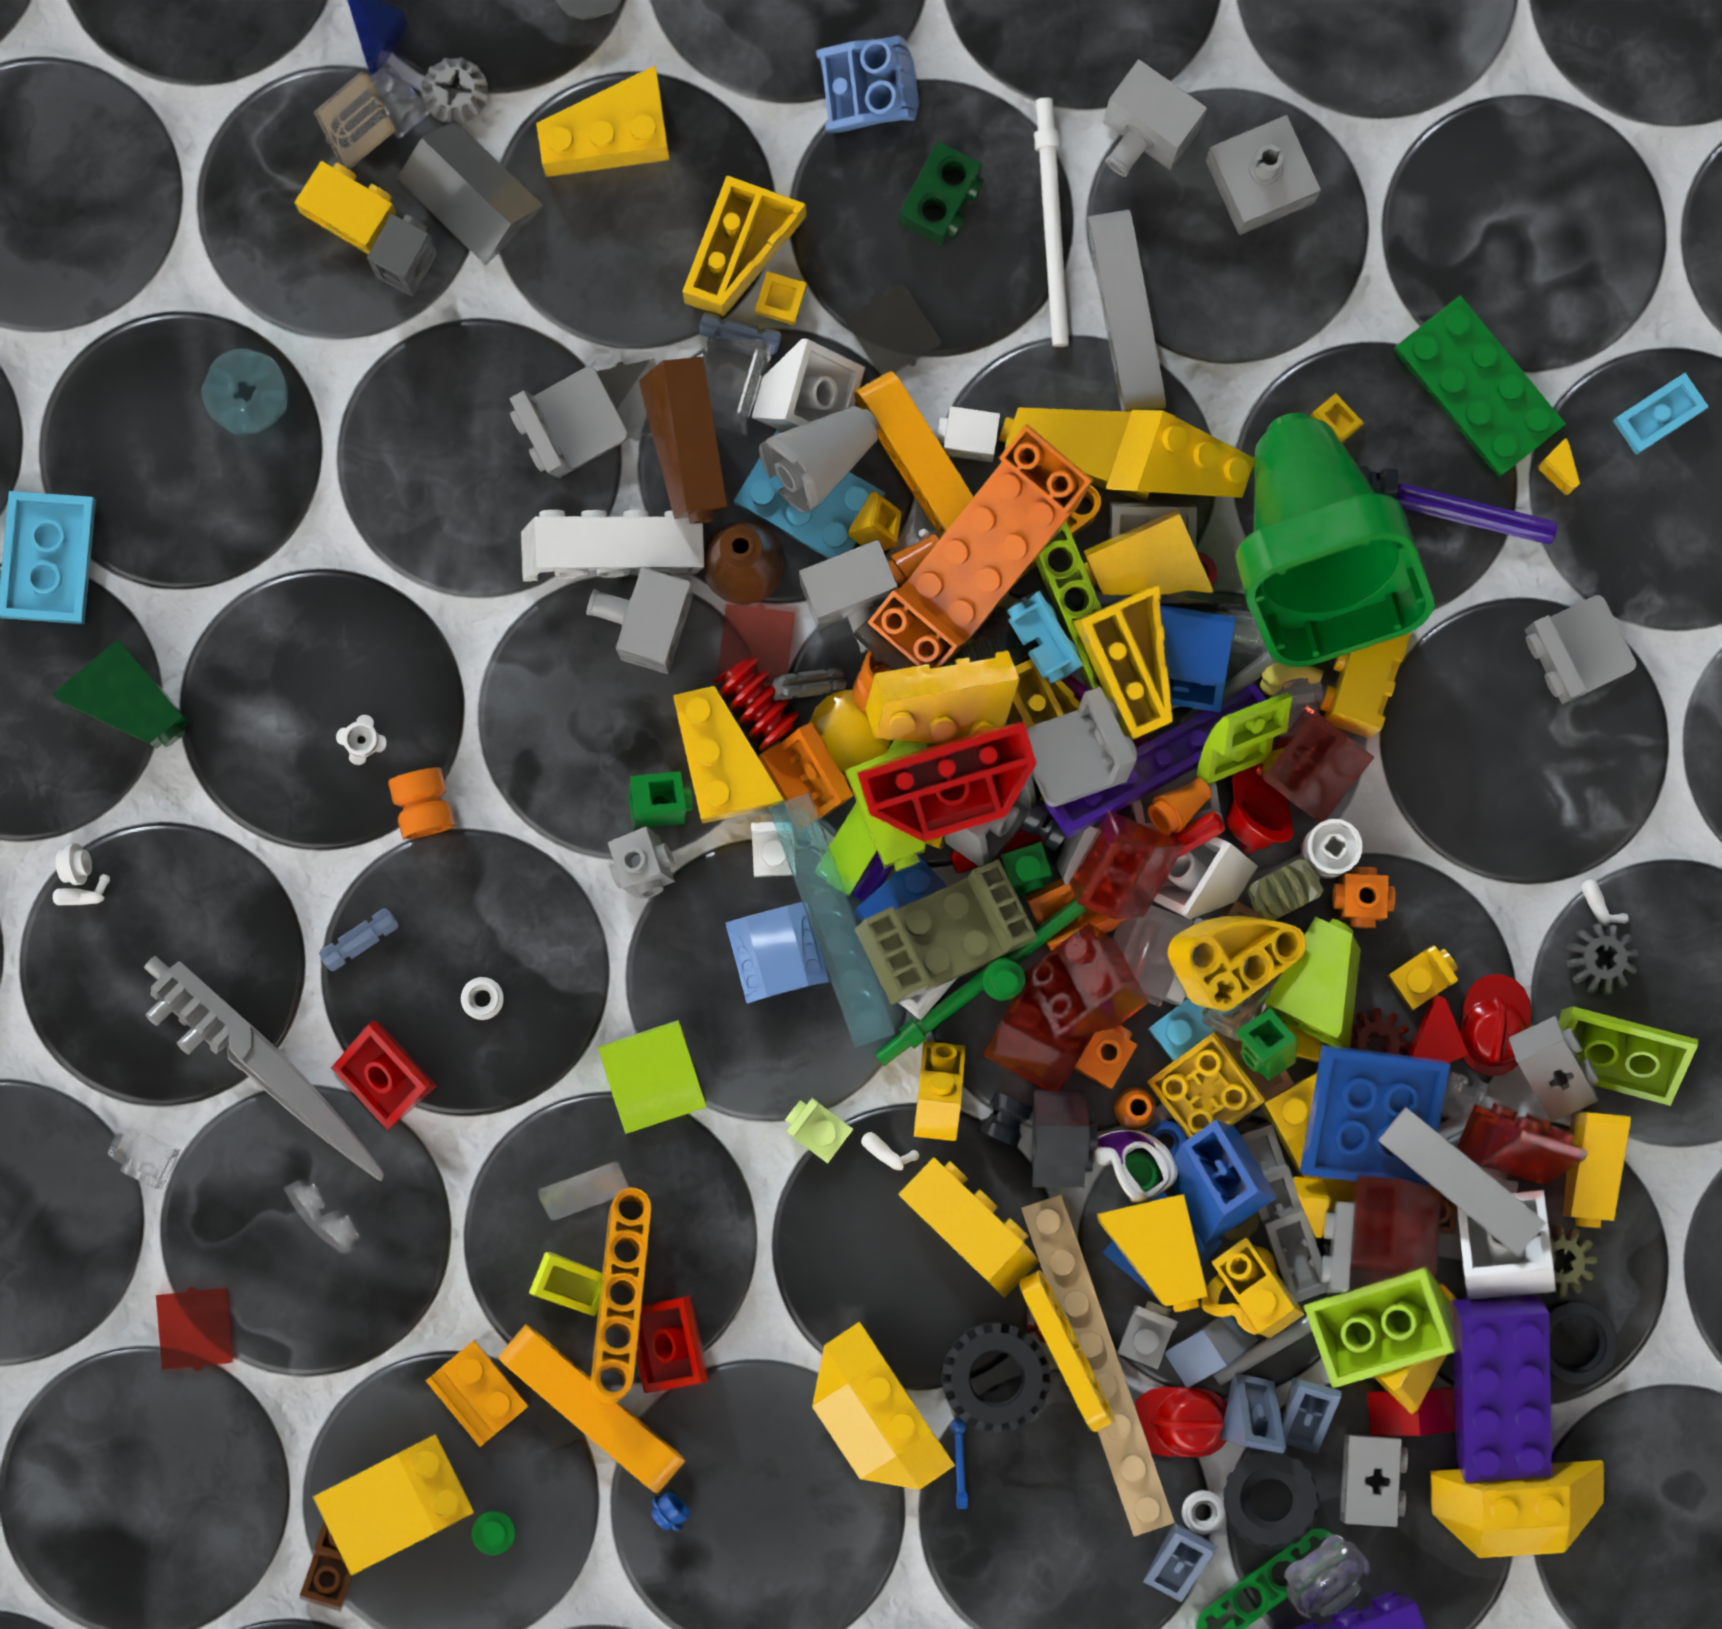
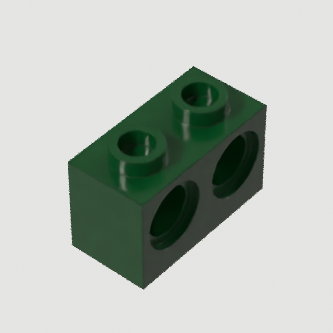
M937 141L899 212L898 224L943 247L947 237L955 238L961 229L966 216L960 212L967 199L974 202L985 181V179L980 177L982 163ZM949 170H956L965 179L961 184L953 186L945 183L942 175ZM930 206H937L945 212V217L938 222H931L922 213Z

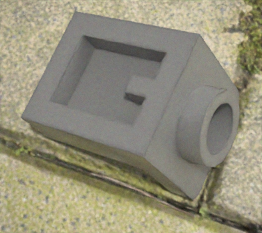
M1148 1300L1145 1308L1134 1305L1117 1354L1158 1369L1173 1329L1175 1330L1178 1321L1169 1318L1171 1309Z

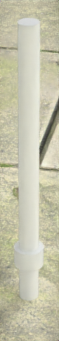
M1039 98L1036 100L1038 131L1034 133L1035 150L1040 153L1052 346L1065 347L1069 345L1056 158V150L1060 149L1059 131L1054 128L1053 99Z

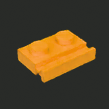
M476 1340L469 1343L425 1380L479 1447L529 1407V1404Z

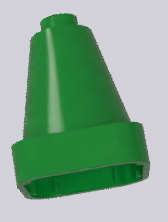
M1289 413L1275 419L1268 426L1266 433L1260 438L1254 450L1253 533L1240 544L1235 557L1248 607L1270 656L1283 665L1294 667L1310 666L1405 635L1420 627L1433 612L1434 598L1401 504L1392 497L1375 493L1329 424L1313 419L1304 413Z

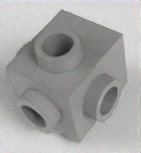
M643 827L607 842L614 864L610 865L611 875L619 889L622 888L635 897L649 898L661 893L663 886L675 882L670 869L675 866L673 855L666 843L662 844L660 836L648 827Z

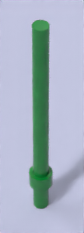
M1076 897L1034 929L1037 936L1036 941L1001 958L1012 959L1020 963L1086 912V908ZM985 968L928 1011L922 1020L914 1021L911 1019L899 1028L901 1033L874 1053L883 1066L889 1064L909 1047L913 1049L918 1047L928 1039L926 1034L984 990L982 974Z

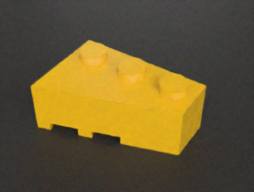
M656 65L536 123L541 160L546 177L669 160Z
M727 175L683 288L684 303L724 318L806 218V204Z
M1132 410L1106 489L1243 498L1254 465V457L1165 411Z
M1159 585L1149 587L1073 622L1107 700H1112L1117 708L1119 715L1118 724L1124 737L1128 736L1130 739H1135L1173 722L1168 670L1165 665L1163 644L1165 639L1164 628L1161 623Z
M1411 632L1336 657L1333 670L1340 673L1335 687L1328 685L1322 698L1320 709L1326 711L1323 723L1369 739L1382 729L1385 717L1382 715L1388 697H1391L1396 684L1394 679L1399 664L1403 661Z
M1009 651L995 653V658L970 662L969 657L956 659V665L930 669L929 664L875 673L865 707L875 738L941 744L980 731L1005 726L1020 679Z
M715 686L673 695L702 824L785 806L783 797Z
M933 1157L898 1195L1005 1298L1016 1287L1020 1279L1024 1278L1039 1262V1259L1023 1242L1028 1235L1010 1218L1005 1223L1001 1222L993 1214L998 1206L980 1189L973 1195L963 1185L968 1178L952 1162L949 1161L943 1166Z

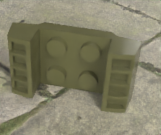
M999 859L974 869L966 879L894 910L892 906L868 917L854 929L891 1006L932 990L996 959H1000L1008 953L1036 941L1037 937Z

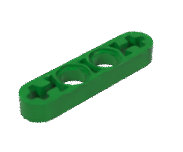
M1312 1527L1308 1535L1305 1534L1300 1542L1295 1545L1290 1544L1285 1549L1278 1550L1203 1607L1196 1616L1195 1629H1206L1208 1623L1205 1619L1211 1614L1216 1619L1226 1614L1228 1611L1221 1605L1229 1600L1232 1610L1243 1620L1235 1625L1234 1619L1230 1617L1221 1625L1222 1629H1246L1334 1561L1338 1553V1542L1335 1536L1327 1529ZM1315 1536L1319 1540L1326 1537L1328 1543L1324 1546L1327 1554L1322 1558L1317 1554L1307 1558L1305 1562L1311 1568L1304 1572L1301 1563L1290 1552L1297 1548L1302 1556L1311 1548V1544L1308 1541L1311 1537ZM1280 1561L1291 1562L1295 1568L1294 1580L1288 1585H1278L1272 1579V1568ZM1246 1587L1256 1588L1261 1594L1260 1606L1254 1611L1246 1612L1240 1609L1237 1604L1238 1593Z

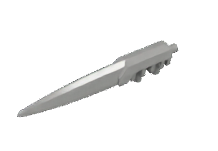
M156 955L147 962L144 968L157 979L151 986L150 995L156 1001L158 999L159 1001L145 1014L154 1025L158 1026L171 1012L175 1013L182 1025H188L191 1028L177 1042L178 1046L187 1054H190L203 1040L210 1045V1050L215 1054L227 1046V1059L239 1070L246 1073L270 1096L328 1144L379 1181L382 1180L384 1176L382 1169L348 1125L303 1074L256 1028L182 962L179 961L169 968Z

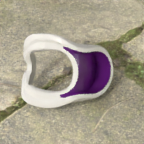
M1119 1130L1103 1134L1097 1138V1150H1093L1095 1162L1102 1166L1113 1164L1116 1177L1132 1202H1147L1149 1199L1161 1194L1176 1181L1178 1170L1170 1151L1153 1136L1138 1130ZM1137 1148H1144L1152 1154L1164 1179L1148 1192H1144L1126 1168V1155Z

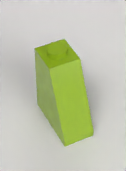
M912 742L849 768L845 772L884 869L894 865L896 872L919 863L917 855L924 853L925 842L869 815L857 772L892 758L927 748L928 743Z
M1315 917L1304 935L1306 949L1303 956L1282 972L1264 1003L1268 1009H1272L1282 1022L1330 1046L1349 1048L1351 1044L1361 949L1353 936L1354 931L1348 925L1336 919H1331L1329 923Z

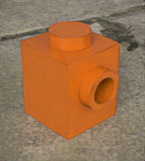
M1113 1021L1109 1023L1108 1027L1102 1023L1098 1024L1072 1069L1104 1088L1111 1090L1138 1045L1130 1040L1133 1033Z

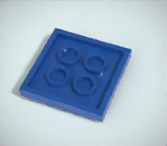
M1322 1045L1300 1172L1307 1176L1428 1190L1429 1183L1381 1144L1378 1139L1405 1107L1438 1133L1450 1064L1443 1060Z

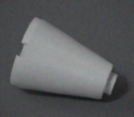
M852 406L768 437L759 446L760 459L769 479L777 475L783 484V487L778 490L780 495L793 508L801 513H807L819 506L876 443L879 425L869 410H862L857 406Z

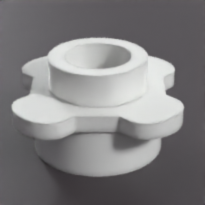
M368 715L359 716L357 722L350 724L347 728L339 729L336 735L337 742L345 746L350 753V762L355 765L364 764L368 756L374 752L384 751L387 746L386 738L377 733L373 727L374 720ZM360 736L365 737V742L363 744L358 743V738Z

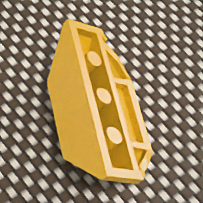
M860 1321L824 1345L812 1407L860 1479L920 1490L955 1466Z
M1602 1460L1552 1463V1477L1465 1482L1459 1469L1430 1471L1431 1512L1478 1558L1565 1553L1604 1503V1464Z

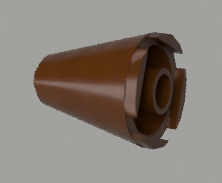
M748 521L727 524L718 529L709 538L704 547L703 576L712 592L726 602L748 605L764 600L773 594L782 581L785 571L784 550L778 538L769 529L760 524Z

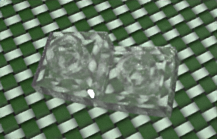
M298 1180L284 1187L297 1212L319 1237L343 1254L357 1250L353 1241L359 1237L348 1215L341 1217L339 1211H332L322 1216L319 1210L325 1206L314 1184L307 1186L305 1180Z

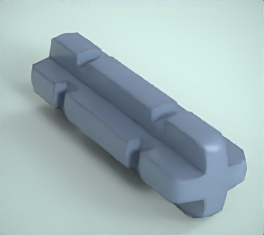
M709 312L704 313L701 318L699 332L702 336L716 339V336L721 337L723 342L754 349L756 346L759 347L761 352L772 355L776 354L779 349L781 333L777 330L765 328L764 331L759 330L758 325L728 317L726 320H721L720 315Z
M382 908L371 916L373 918L371 922L363 921L339 937L338 944L334 945L332 942L321 949L319 954L323 963L330 971H336L346 964L344 959L347 957L354 959L379 942L380 935L384 934L386 937L397 930L399 925L393 914L387 908Z

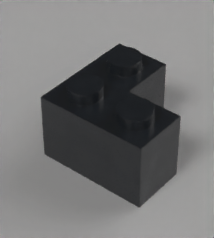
M1034 1090L1031 1155L1033 1187L1084 1188L1085 1172H1093V1150H1097L1095 1108L1087 1107L1085 1091Z

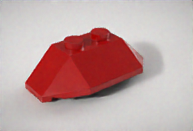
M1023 721L980 731L901 755L857 772V776L869 815L925 842L1006 817L1037 763Z

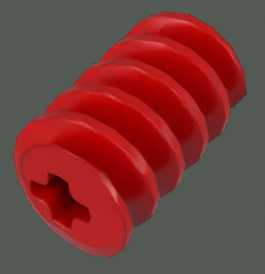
M756 656L740 661L716 678L712 684L726 682L719 694L722 698L735 695L729 708L732 712L745 709V712L739 719L742 725L755 722L749 736L752 739L765 736V739L759 746V750L762 752L795 729L793 724L798 718L799 713L797 711L788 714L783 713V710L789 703V699H773L776 689L773 685L766 687L763 685L770 674L769 671L765 670L757 673L753 671L760 661L759 657Z

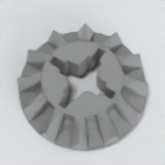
M462 57L459 59L444 58L437 65L430 66L425 79L422 81L424 105L432 116L442 122L451 123L455 120L459 124L467 122L476 117L486 104L488 97L486 78L477 65L466 61ZM458 75L461 88L467 90V92H464V94L457 93L450 105L448 92L442 89L444 85L451 86L453 80H456Z

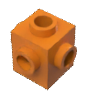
M1353 867L1352 874H1345L1340 877L1339 884H1334L1332 893L1333 909H1338V920L1350 921V927L1376 928V922L1387 919V911L1393 912L1395 907V887L1388 886L1389 876L1377 875L1378 868ZM1368 888L1373 892L1372 903L1366 904L1360 900L1359 893L1361 889Z

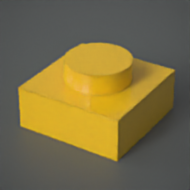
M766 271L756 304L755 314L795 326L807 283Z

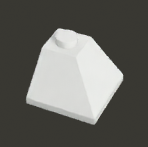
M801 339L763 376L752 418L784 432L855 406L854 391L860 388L865 367L809 339Z
M1169 836L1162 837V838L1160 839V841H1162L1163 839H1165V838H1167V837H1169ZM1215 836L1131 885L1130 889L1188 919H1193L1236 902L1258 866L1231 843Z

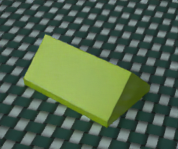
M1573 1006L1562 1009L1559 1023L1563 1030L1571 1028L1581 1046L1582 1051L1577 1053L1579 1059L1583 1061L1588 1058L1599 1079V1082L1593 1084L1594 1086L1671 1106L1698 1047V1039Z
M1427 1267L1304 1305L1332 1389L1456 1351L1450 1300Z

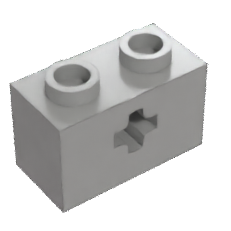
M1556 1016L1509 1037L1516 1061L1551 1123L1598 1101L1593 1084L1599 1082L1597 1074L1588 1058L1583 1061L1579 1059L1577 1053L1581 1052L1582 1049L1573 1030L1569 1028L1564 1031Z
M1344 1433L1340 1521L1345 1524L1397 1527L1398 1517H1404L1406 1508L1405 1491L1399 1490L1400 1473H1406L1408 1466L1407 1447H1401L1402 1439L1394 1436ZM1374 1468H1377V1473L1383 1476L1385 1480L1384 1484H1377L1376 1491L1373 1492L1372 1486L1365 1483V1478L1373 1476Z

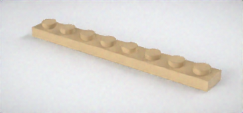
M1060 1194L1022 1207L1021 1210L1043 1274L1048 1279L1112 1408L1115 1423L1099 1430L1098 1434L1133 1536L1173 1524L1175 1521L1063 1196Z

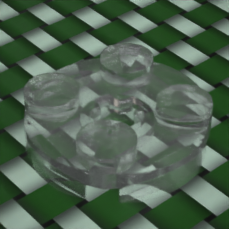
M1339 1535L1330 1536L1322 1542L1318 1549L1311 1552L1303 1560L1292 1563L1287 1568L1284 1575L1285 1579L1289 1582L1287 1597L1296 1610L1306 1618H1311L1309 1613L1317 1611L1322 1617L1336 1613L1347 1606L1361 1591L1362 1588L1357 1582L1361 1578L1362 1573L1368 1577L1370 1571L1368 1559L1354 1543L1344 1541Z

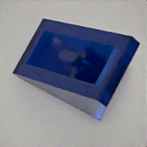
M347 0L369 72L372 77L380 75L408 25L403 11L382 0Z

